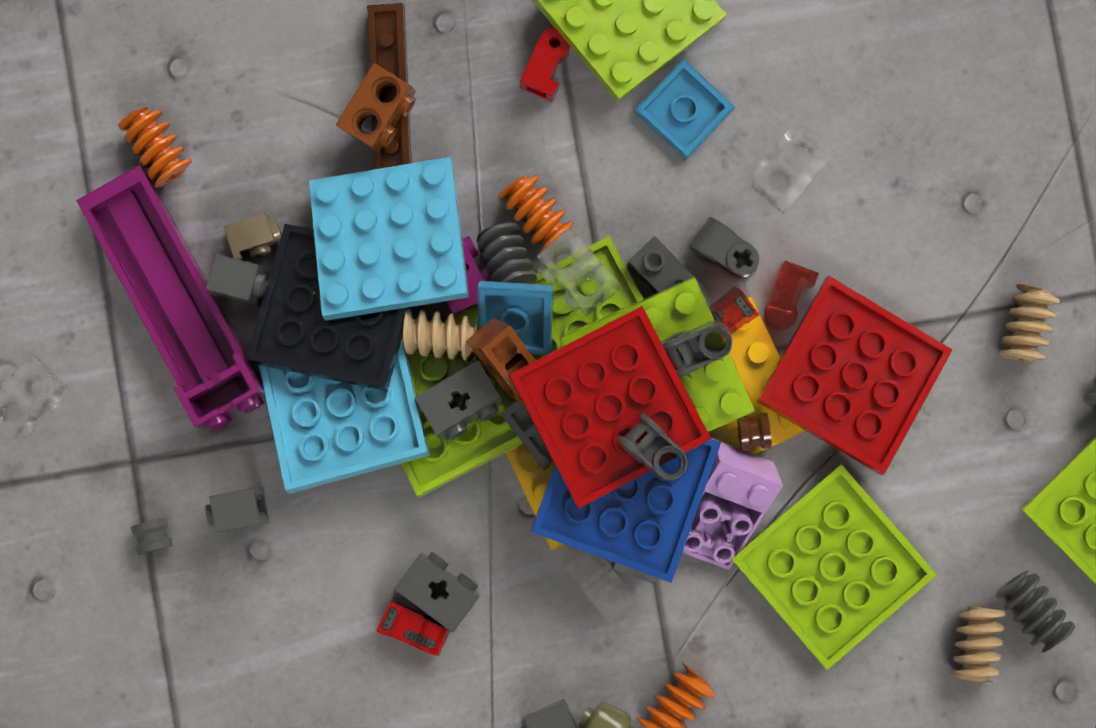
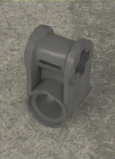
M712 217L708 218L689 246L701 257L718 265L737 278L752 276L759 264L757 250L737 236L726 225ZM744 253L749 254V263L752 266L749 268L744 265L741 269H738L736 267L737 260L734 256H742Z
M714 320L693 329L673 334L661 340V343L678 376L681 377L728 355L732 348V336L726 324ZM714 331L721 332L726 337V341L719 348H711L704 341L707 334ZM677 348L680 349L684 360L681 359Z
M641 412L638 416L639 421L624 437L619 436L616 441L630 456L639 463H642L656 478L666 482L674 481L686 471L687 457L683 450L667 437L666 433L650 417ZM646 431L647 435L636 444L635 441ZM668 453L678 459L679 467L676 473L666 474L660 469L659 459L661 455Z

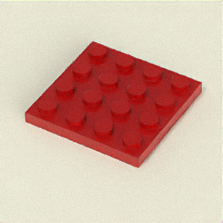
M827 276L756 401L877 474L884 475L953 349L831 276Z
M642 306L508 375L577 509L650 472L642 463H639L630 456L616 441L619 436L624 437L639 421L638 416L641 412L650 417L684 453L711 440L706 427ZM645 431L635 443L638 444L647 435V432ZM668 453L661 455L659 466L676 457Z

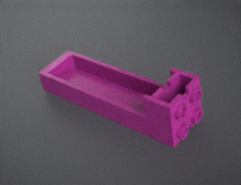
M139 165L77 199L76 201L178 385L173 389L194 427L217 431L233 422L230 417L233 413L244 411L247 414L264 405L265 403L262 398L265 397L262 379L255 366L246 360L247 352L214 293L206 290L208 281L157 188L154 187L152 179L147 176V170Z

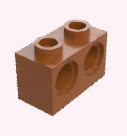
M373 63L337 121L336 126L379 153L382 146L388 147L397 132V129L394 127L401 115L407 116L416 101V98L413 96L416 91L410 84ZM389 86L396 87L397 95L395 99L388 103L381 102L380 96L382 91ZM369 117H376L378 125L375 131L364 134L362 132L364 120Z
M493 317L466 342L506 395L523 404L508 375L536 360L511 326Z

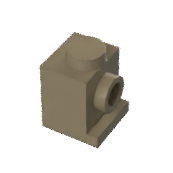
M266 213L223 226L233 258L245 262V255L250 254L251 258H257L271 253L270 247L278 245L282 238L277 220L271 221Z

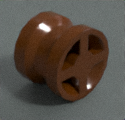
M767 412L759 413L756 417L748 418L745 415L737 419L739 443L742 452L749 451L752 447L760 446L763 449L771 448V431Z

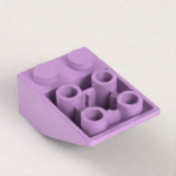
M721 442L682 553L730 570L734 563L732 558L744 548L783 487L774 462L746 451L742 452L739 448Z

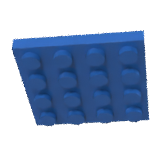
M711 439L686 452L687 469L682 476L674 481H661L651 472H648L577 509L554 464L530 532L672 583L721 442ZM674 458L661 465L660 469L666 474L676 473L679 467L678 459Z

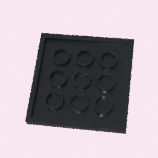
M285 224L246 360L251 364L388 392L402 340L405 312L410 307L325 321L321 311L314 229Z

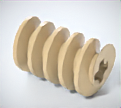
M1016 284L1017 289L1024 293L1013 296V302L1020 307L1011 308L1008 314L1017 321L1006 323L1005 329L1012 333L1013 336H1004L1001 341L1010 350H1001L998 352V355L1009 360L1032 364L1034 360L1046 359V356L1039 352L1037 347L1048 346L1050 343L1040 335L1041 332L1053 331V327L1046 324L1044 320L1045 318H1055L1057 316L1055 312L1048 309V304H1059L1060 299L1052 295L1051 292L1041 288Z
M409 308L405 312L401 342L404 344L405 352L410 355L414 354L418 347L420 355L426 357L433 348L435 358H442L447 350L450 360H457L460 353H462L464 362L469 363L475 353L466 340L478 331V320L474 327H470L469 318L464 315L460 325H456L454 314L450 313L446 322L441 323L440 313L436 311L431 321H427L425 310L422 309L417 319H413L411 308Z
M967 606L969 611L958 613V617L968 622V624L956 628V632L966 636V640L955 642V647L965 651L964 655L953 657V661L962 665L963 669L952 671V676L966 681L996 684L989 680L988 677L999 675L1000 670L990 665V662L1001 660V655L991 650V648L1001 646L1003 641L993 636V633L1003 631L1004 626L994 621V619L1005 616L1006 611Z

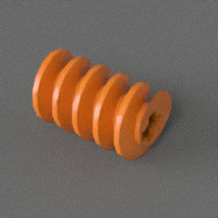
M146 107L127 115L120 121L118 127L121 131H127L125 134L126 141L128 143H135L132 151L136 155H142L139 161L143 167H150L147 171V176L153 180L158 179L154 187L160 188L181 176L192 163V160L190 158L179 160L178 157L185 150L183 146L171 147V144L178 137L176 134L164 135V132L170 126L168 121L159 124L156 122L163 114L162 110L150 111Z
M538 174L528 178L522 176L499 193L498 198L505 199L510 197L505 207L508 211L518 209L514 216L516 222L527 220L522 228L525 234L536 231L531 239V243L533 245L545 243L539 252L541 255L562 241L568 235L574 223L572 221L563 224L559 222L565 211L563 209L556 212L551 211L557 200L555 198L543 200V196L548 190L546 186L538 189L534 188V185L540 178Z
M682 662L687 674L675 671L673 676L678 685L674 686L665 683L663 686L669 696L664 697L656 694L654 698L660 707L656 709L647 705L645 710L650 719L646 720L637 717L636 720L645 728H687L682 719L695 721L697 717L692 707L704 710L706 705L701 696L713 699L715 697L714 691L703 678Z

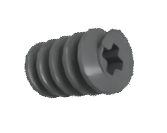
M504 223L483 230L477 236V246L482 254V260L486 266V272L489 278H491V282L535 284L538 278L536 273L531 271L533 265L531 260L527 259L529 254L527 249L523 247L524 240L522 236L518 235L520 229L515 223Z
M1027 570L1008 581L998 590L995 596L997 598L1007 595L1010 597L1004 606L1005 610L1018 608L1019 611L1013 617V621L1017 622L1026 619L1027 623L1021 630L1022 633L1035 631L1036 635L1030 644L1034 646L1043 643L1045 647L1042 649V652H1046L1070 636L1075 629V625L1071 621L1063 622L1066 617L1064 610L1053 611L1057 606V600L1053 597L1044 599L1049 589L1046 586L1036 587L1040 577L1037 574L1027 575L1029 572Z

